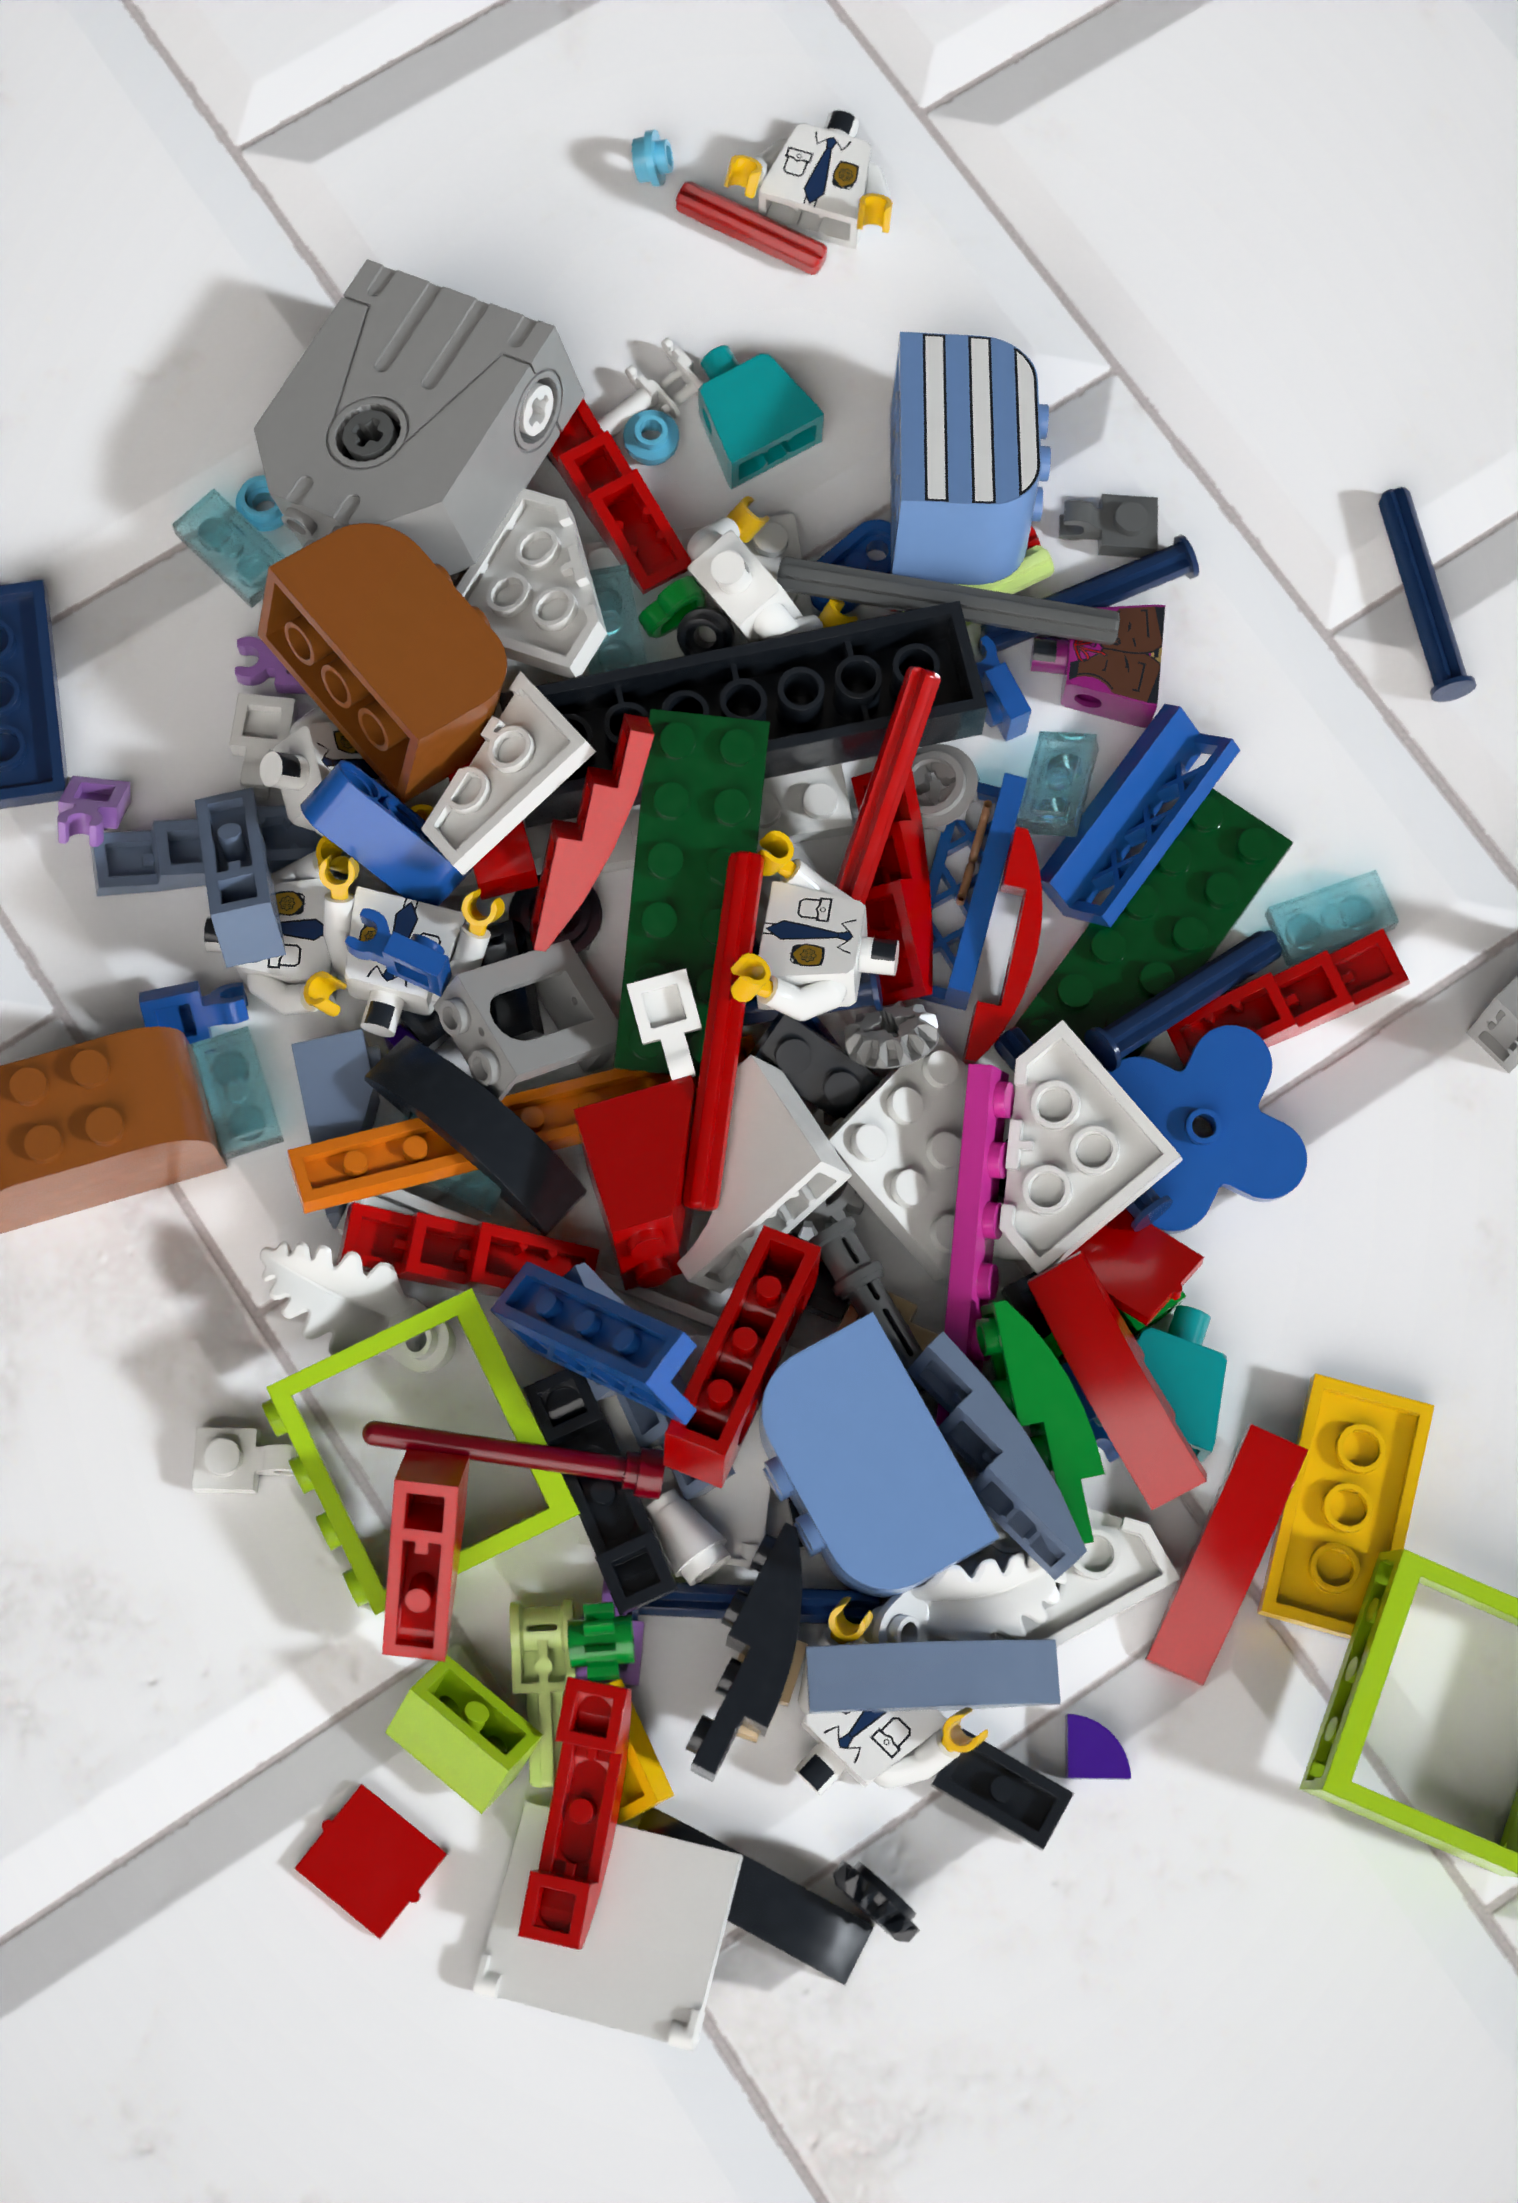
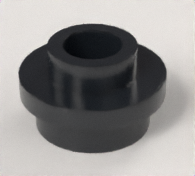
M703 606L690 610L682 618L677 628V641L681 651L687 656L732 647L735 641V632L731 621L723 612L712 607ZM699 627H710L715 632L716 641L707 642L703 640L699 635Z

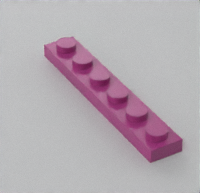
M969 1064L944 1333L983 1374V1362H988L990 1355L983 1356L976 1335V1320L982 1318L980 1307L989 1304V1300H994L998 1291L999 1272L997 1265L992 1264L994 1239H1000L1002 1231L999 1229L1002 1204L998 1203L1000 1179H1004L1007 1176L1005 1165L1008 1144L1003 1142L1005 1118H1010L1013 1114L1015 1090L1013 1083L1009 1082V1074L993 1065ZM939 1403L936 1418L937 1426L949 1415Z

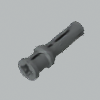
M849 1216L827 1227L807 1242L821 1247L820 1258L835 1281L832 1290L836 1297L840 1296L842 1301L849 1299L860 1319L872 1312L874 1313L905 1370H907L923 1350L880 1280L884 1277L882 1264L880 1261L871 1260L854 1231L857 1223L853 1216ZM908 1373L918 1393L924 1390V1388Z

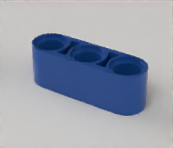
M341 760L300 805L303 815L314 828L404 898L439 906L473 869L471 868L463 876L421 830L426 821L365 772L348 761Z

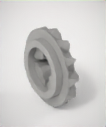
M933 744L918 748L912 764V772L923 830L935 828L944 832L946 825L956 819L965 821L966 810L972 802L978 801L977 786L980 777L968 755L954 746ZM933 772L943 786H949L940 791L941 799L938 800L939 804L934 805L933 801L931 802L927 794H923L930 790L931 773Z
M898 1001L891 1007H883V1011L877 1012L875 1010L872 1013L861 1012L856 1014L855 1023L844 1028L847 1055L854 1062L870 1068L891 1069L909 1065L930 1053L940 1038L936 1014L926 1012L923 1004L905 1007L902 1001ZM892 1033L898 1034V1037L894 1038Z

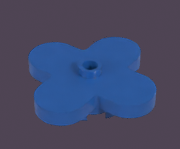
M1226 1025L1209 1031L1193 1048L1183 1071H1176L1146 1057H1129L1121 1060V1065L1118 1069L1109 1072L1183 1159V1161L1151 1186L1160 1198L1168 1195L1173 1200L1168 1210L1152 1223V1225L1167 1234L1184 1232L1199 1223L1209 1211L1220 1187H1224L1253 1201L1269 1202L1280 1199L1290 1193L1299 1185L1304 1177L1307 1168V1152L1301 1137L1289 1125L1261 1112L1259 1109L1260 1100L1272 1075V1057L1266 1043L1250 1029L1236 1025ZM1195 1118H1202L1210 1124L1213 1131L1210 1137L1202 1138L1194 1133L1192 1123Z

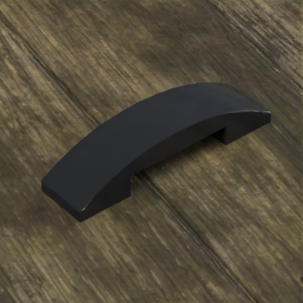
M405 1036L365 1075L364 1081L407 1118L410 1119L415 1114L502 1189L500 1198L544 1236H547L586 1195V1188L571 1170L515 1113L472 1077L422 1043Z
M566 1368L523 1388L548 1446L622 1456L601 1406L596 1401L586 1377ZM561 1473L580 1512L579 1517L596 1554L595 1559L620 1616L679 1590L641 1497H634L633 1490L623 1489L622 1482Z
M654 1807L645 1812L637 1827L639 1830L741 1854L743 1860L727 1921L846 1985L874 1928L873 1925L763 1864Z

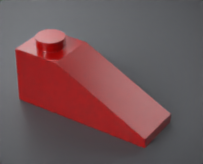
M407 1449L394 1479L382 1655L442 1662L446 1660L465 1520L470 1456Z

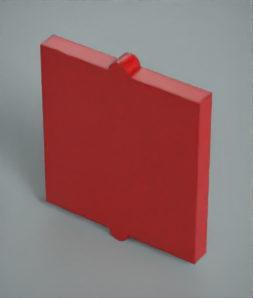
M1125 1208L1068 1257L1082 1250L1114 1305L1147 1326L1170 1299L1178 1300L1181 1297L1182 1286L1202 1265L1204 1256L1152 1224L1135 1232L1131 1227L1134 1218Z
M361 1784L333 1820L327 1819L323 1821V1833L294 1869L381 1940L409 1903H418L420 1901V1889L448 1854L366 1786Z

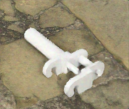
M669 337L661 342V346L668 358L676 365V369L659 383L654 379L648 380L643 374L637 376V370L633 365L625 369L627 378L637 391L597 421L603 432L608 430L612 438L625 428L626 423L632 416L641 411L649 410L658 403L662 406L660 407L662 412L669 413L672 417L678 418L680 416L678 407L695 393L698 395V389L706 382L702 376L698 378L694 374V362L679 346L674 349L673 342ZM680 377L687 385L670 397L663 389Z

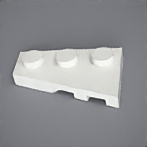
M521 671L509 688L514 695L499 719L492 716L480 734L485 739V742L469 766L458 769L421 828L445 858L463 876L596 752Z

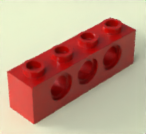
M763 1225L683 1394L697 1411L686 1426L671 1419L665 1432L664 1466L722 1489L763 1400L766 1386L777 1370L816 1285L821 1254L820 1246Z

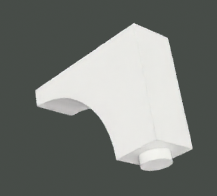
M753 1055L738 1063L719 1206L716 1210H713L707 1225L697 1241L677 1262L688 1282L720 1294L739 1278L763 1225L788 1234L852 1177V1174L784 1072Z

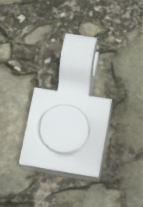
M238 693L229 746L232 755L245 756L240 784L241 786H246L245 789L253 787L256 800H269L271 787L265 786L261 781L259 773L260 763L266 753L273 751L278 743L290 736L291 726L296 722L298 713L295 698Z
M686 968L626 984L643 1045L661 1041L672 1081L690 1075L694 1077L695 1070L685 1034L701 1030L702 1026Z
M196 1427L191 1489L204 1493H258L259 1475L294 1476L288 1460L298 1456L294 1445L272 1444L261 1446L262 1432L257 1428Z

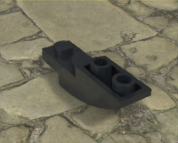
M786 1522L777 1538L767 1533L764 1536L750 1565V1568L758 1571L759 1574L749 1594L738 1589L721 1621L722 1624L731 1628L727 1636L726 1646L742 1653L746 1657L743 1662L733 1657L730 1659L715 1689L716 1693L725 1698L714 1720L702 1715L686 1746V1750L695 1754L690 1771L711 1782L714 1781L742 1725L765 1737L780 1702L793 1662L801 1616L802 1561L797 1528Z

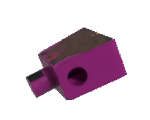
M1165 605L1097 607L1116 611L1120 615L1118 636L1112 645L1068 638L1062 640L1034 637L1030 671L1063 674L1060 703L1063 706L1141 728L1148 727L1153 720L1158 705Z

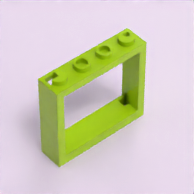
M472 1288L266 1387L271 1399L261 1404L265 1415L277 1438L288 1433L298 1456L288 1460L294 1476L304 1494L315 1489L325 1510L324 1513L315 1517L319 1528L331 1551L342 1546L352 1569L342 1573L348 1589L357 1606L360 1607L369 1602L374 1615L385 1611L387 1587H384L293 1395L457 1317L515 1440L547 1445ZM530 1469L548 1507L461 1549L458 1574L579 1515L580 1512L561 1473Z
M1406 1549L1380 1552L1299 1789L1500 1876L1518 1878V1788L1500 1844L1498 1845L1352 1782L1418 1583L1518 1626V1598Z

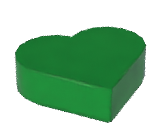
M693 576L682 577L667 586L658 595L657 600L640 613L638 621L650 638L663 637L677 629L682 618L690 610L705 606V594Z

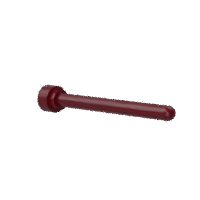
M370 1421L362 1430L364 1441L371 1446L405 1451L407 1449L467 1455L470 1456V1460L619 1481L622 1482L623 1489L633 1490L634 1497L659 1500L665 1470L663 1465L664 1450L640 1447L639 1452L627 1451L626 1457L382 1421Z

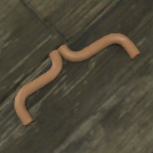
M990 800L984 801L968 863L956 899L958 906H963L967 897L992 808Z

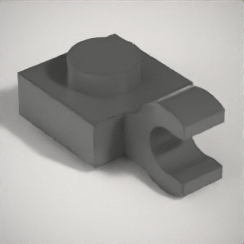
M1102 494L1098 508L1085 501H1065L1064 514L1059 516V538L1066 540H1098V555L1135 558L1147 556L1158 549V497Z

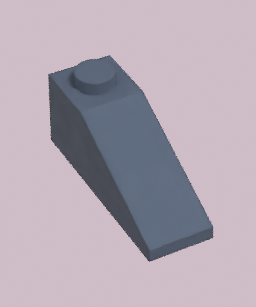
M253 787L196 799L195 807L209 911L226 968L286 955L280 914Z
M362 1029L291 1044L311 1144L373 1129L380 1098L379 1093L364 1081V1078L382 1059L380 1046L369 1047ZM348 1203L325 1209L326 1216L333 1229L337 1228Z

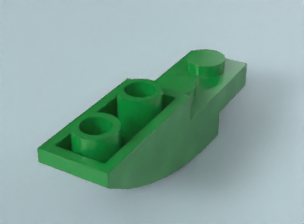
M1006 1300L981 1306L982 1318L976 1320V1335L983 1356L990 1355L995 1380L989 1381V1383L1020 1425H1030L1032 1437L1029 1438L1060 1489L1083 1543H1092L1094 1538L1081 1479L1104 1475L1105 1472L1097 1442L1084 1407L1069 1377L1051 1349L1020 1313Z

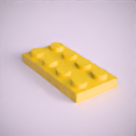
M1316 1373L1310 1378L1296 1444L1308 1449V1453L1277 1523L1257 1614L1343 1638H1351L1379 1553L1404 1549L1435 1405Z

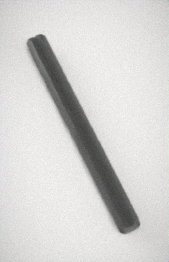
M792 557L782 558L777 576V582L786 592L899 611H910L960 601L966 622L1104 645L1115 643L1120 625L1119 613L1112 610Z

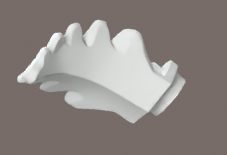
M282 1241L277 1248L265 1247L260 1252V1260L265 1266L262 1279L264 1281L275 1280L269 1290L270 1297L274 1300L289 1297L288 1302L281 1309L282 1315L285 1318L292 1319L304 1312H308V1317L301 1331L302 1336L312 1340L331 1332L332 1336L328 1347V1352L331 1355L429 1309L427 1305L417 1298L404 1294L394 1266L387 1262H380L365 1275L363 1273L361 1257L353 1251L346 1253L336 1267L333 1265L331 1249L325 1245L317 1247L313 1258L311 1257L309 1245L301 1241L296 1244L293 1251H291L289 1243ZM446 1321L384 1352L412 1371L431 1373L442 1368L452 1359L456 1349V1337L450 1324ZM424 1334H426V1344L424 1348L420 1350L421 1338Z
M1021 1553L1012 1555L1002 1571L997 1562L991 1558L982 1561L970 1576L959 1565H952L926 1583H922L905 1593L894 1595L885 1605L876 1607L872 1611V1622L864 1632L865 1640L869 1644L926 1642L930 1637L943 1636L952 1641L995 1640V1632L1010 1640H1023L1026 1632L1021 1619L1022 1615L1038 1624L1044 1623L1048 1618V1613L1042 1606V1602L1045 1601L1054 1605L1059 1602L1060 1593L1056 1583L1065 1584L1067 1576L1064 1572L1055 1581L1030 1555L1025 1562V1557Z

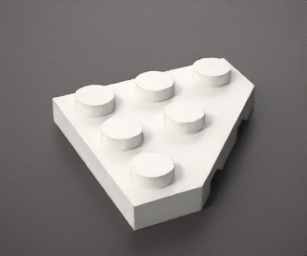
M523 488L481 556L474 565L468 568L456 589L471 606L478 607L486 615L491 629L503 644L507 658L570 679L582 676L606 637L607 631L574 514L565 500Z
M1063 1020L1016 1059L1015 1095L1013 1115L1009 1125L1005 1165L1007 1176L1004 1204L1001 1205L999 1229L1037 1274L1067 1258L1183 1161L1181 1155Z
M941 1036L935 1048L926 1056L909 1065L893 1068L827 1136L852 1174V1177L847 1182L935 1282L948 1277L950 1274L968 1067Z
M980 1474L968 1480L971 1484ZM1087 1505L1094 1542L1084 1544L1087 1552L1065 1572L1067 1576L1066 1583L1063 1585L1058 1582L1056 1583L1060 1593L1059 1602L1055 1605L1045 1601L1042 1602V1606L1048 1613L1047 1620L1044 1623L1038 1624L1022 1615L1021 1619L1026 1632L1023 1640H1056V1648L1180 1580L1151 1526L1148 1523L1128 1517L1120 1518L1090 1509ZM988 1513L987 1515L1000 1537L987 1548L957 1564L963 1568L968 1576L972 1575L977 1566L986 1559H994L1002 1571L1012 1555L1017 1553L1023 1554L1025 1562L1029 1556ZM995 1632L998 1640H1010Z

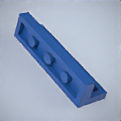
M1170 704L1162 706L1040 870L1042 890L1063 916L1111 928L1240 752L1239 747L1232 738L1199 733L1181 706ZM1202 753L1211 755L1204 765L1188 772ZM1180 797L1172 809L1156 816L1165 803ZM1147 841L1138 854L1124 860L1133 847ZM1114 885V888L1101 905L1092 904V901L1099 892Z
M1004 773L1001 788L978 782V800H990L993 804H996L992 821L987 823L984 837L988 835L985 849L983 851L980 848L977 859L980 864L979 871L972 876L969 890L974 887L970 904L966 899L964 905L959 906L966 917L965 924L958 930L942 937L932 921L933 955L940 951L952 970L948 988L932 985V994L918 999L964 1011L967 1009L1027 778ZM956 819L946 825L944 832L941 831L929 875L932 910L953 898L955 901L957 899L961 883L957 884L945 866V862L948 856L966 846L971 850L977 829L971 831L964 820ZM956 826L962 837L951 842ZM942 879L948 890L937 895L940 880ZM960 940L955 958L949 946Z
M526 1261L490 1309L530 1351L685 1426L697 1411L671 1383L674 1376L697 1346L680 1329Z

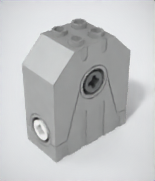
M367 259L343 294L345 298L341 297L254 427L268 490L283 514L281 517L282 522L295 533L303 546L302 548L348 525L359 523L380 524L396 529L411 538L434 564H440L449 575L468 569L477 562L523 488L526 489L561 434L560 431H563L585 394L555 326L539 320L529 319L520 313L492 303L487 304L477 300L475 297L444 286L440 287L431 284L430 281L399 270L389 269L382 264Z

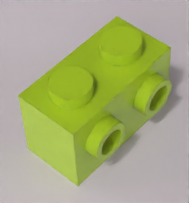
M448 1655L445 1662L438 1661L409 1689L385 1731L389 1737L481 1814L518 1777L543 1737L541 1732Z

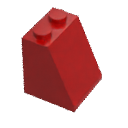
M691 1075L573 1109L587 1171L625 1291L636 1287H657L666 1283L671 1277L683 1274L677 1262L687 1253L694 1210L685 1207L682 1201L697 1097Z

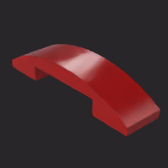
M1016 826L1012 833L999 891L1022 896L999 1005L977 1001L974 1005L962 1061L967 1065L975 1064L1005 1030L1025 993L1038 952L1043 910L1041 876L1028 829Z
M567 1677L555 1741L562 1742V1748L539 1868L531 1870L529 1874L518 1931L519 1937L581 1950L584 1946L605 1878L620 1809L630 1734V1688Z

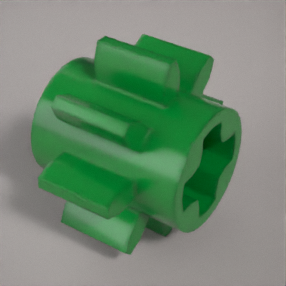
M613 1601L583 1604L584 1619H572L567 1622L571 1668L587 1667V1677L590 1681L620 1679L619 1664L635 1663L632 1615L616 1616Z

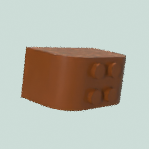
M359 523L337 529L268 567L258 636L401 802L406 803L475 758L485 742V739L480 734L496 711L506 677L507 656L502 642L491 629L486 615L478 607L471 606L454 587L449 573L443 566L434 564L425 552L402 532L380 524Z
M143 1027L125 1030L0 1066V1234L228 1168L198 1057L185 1034L178 1029L171 1027Z

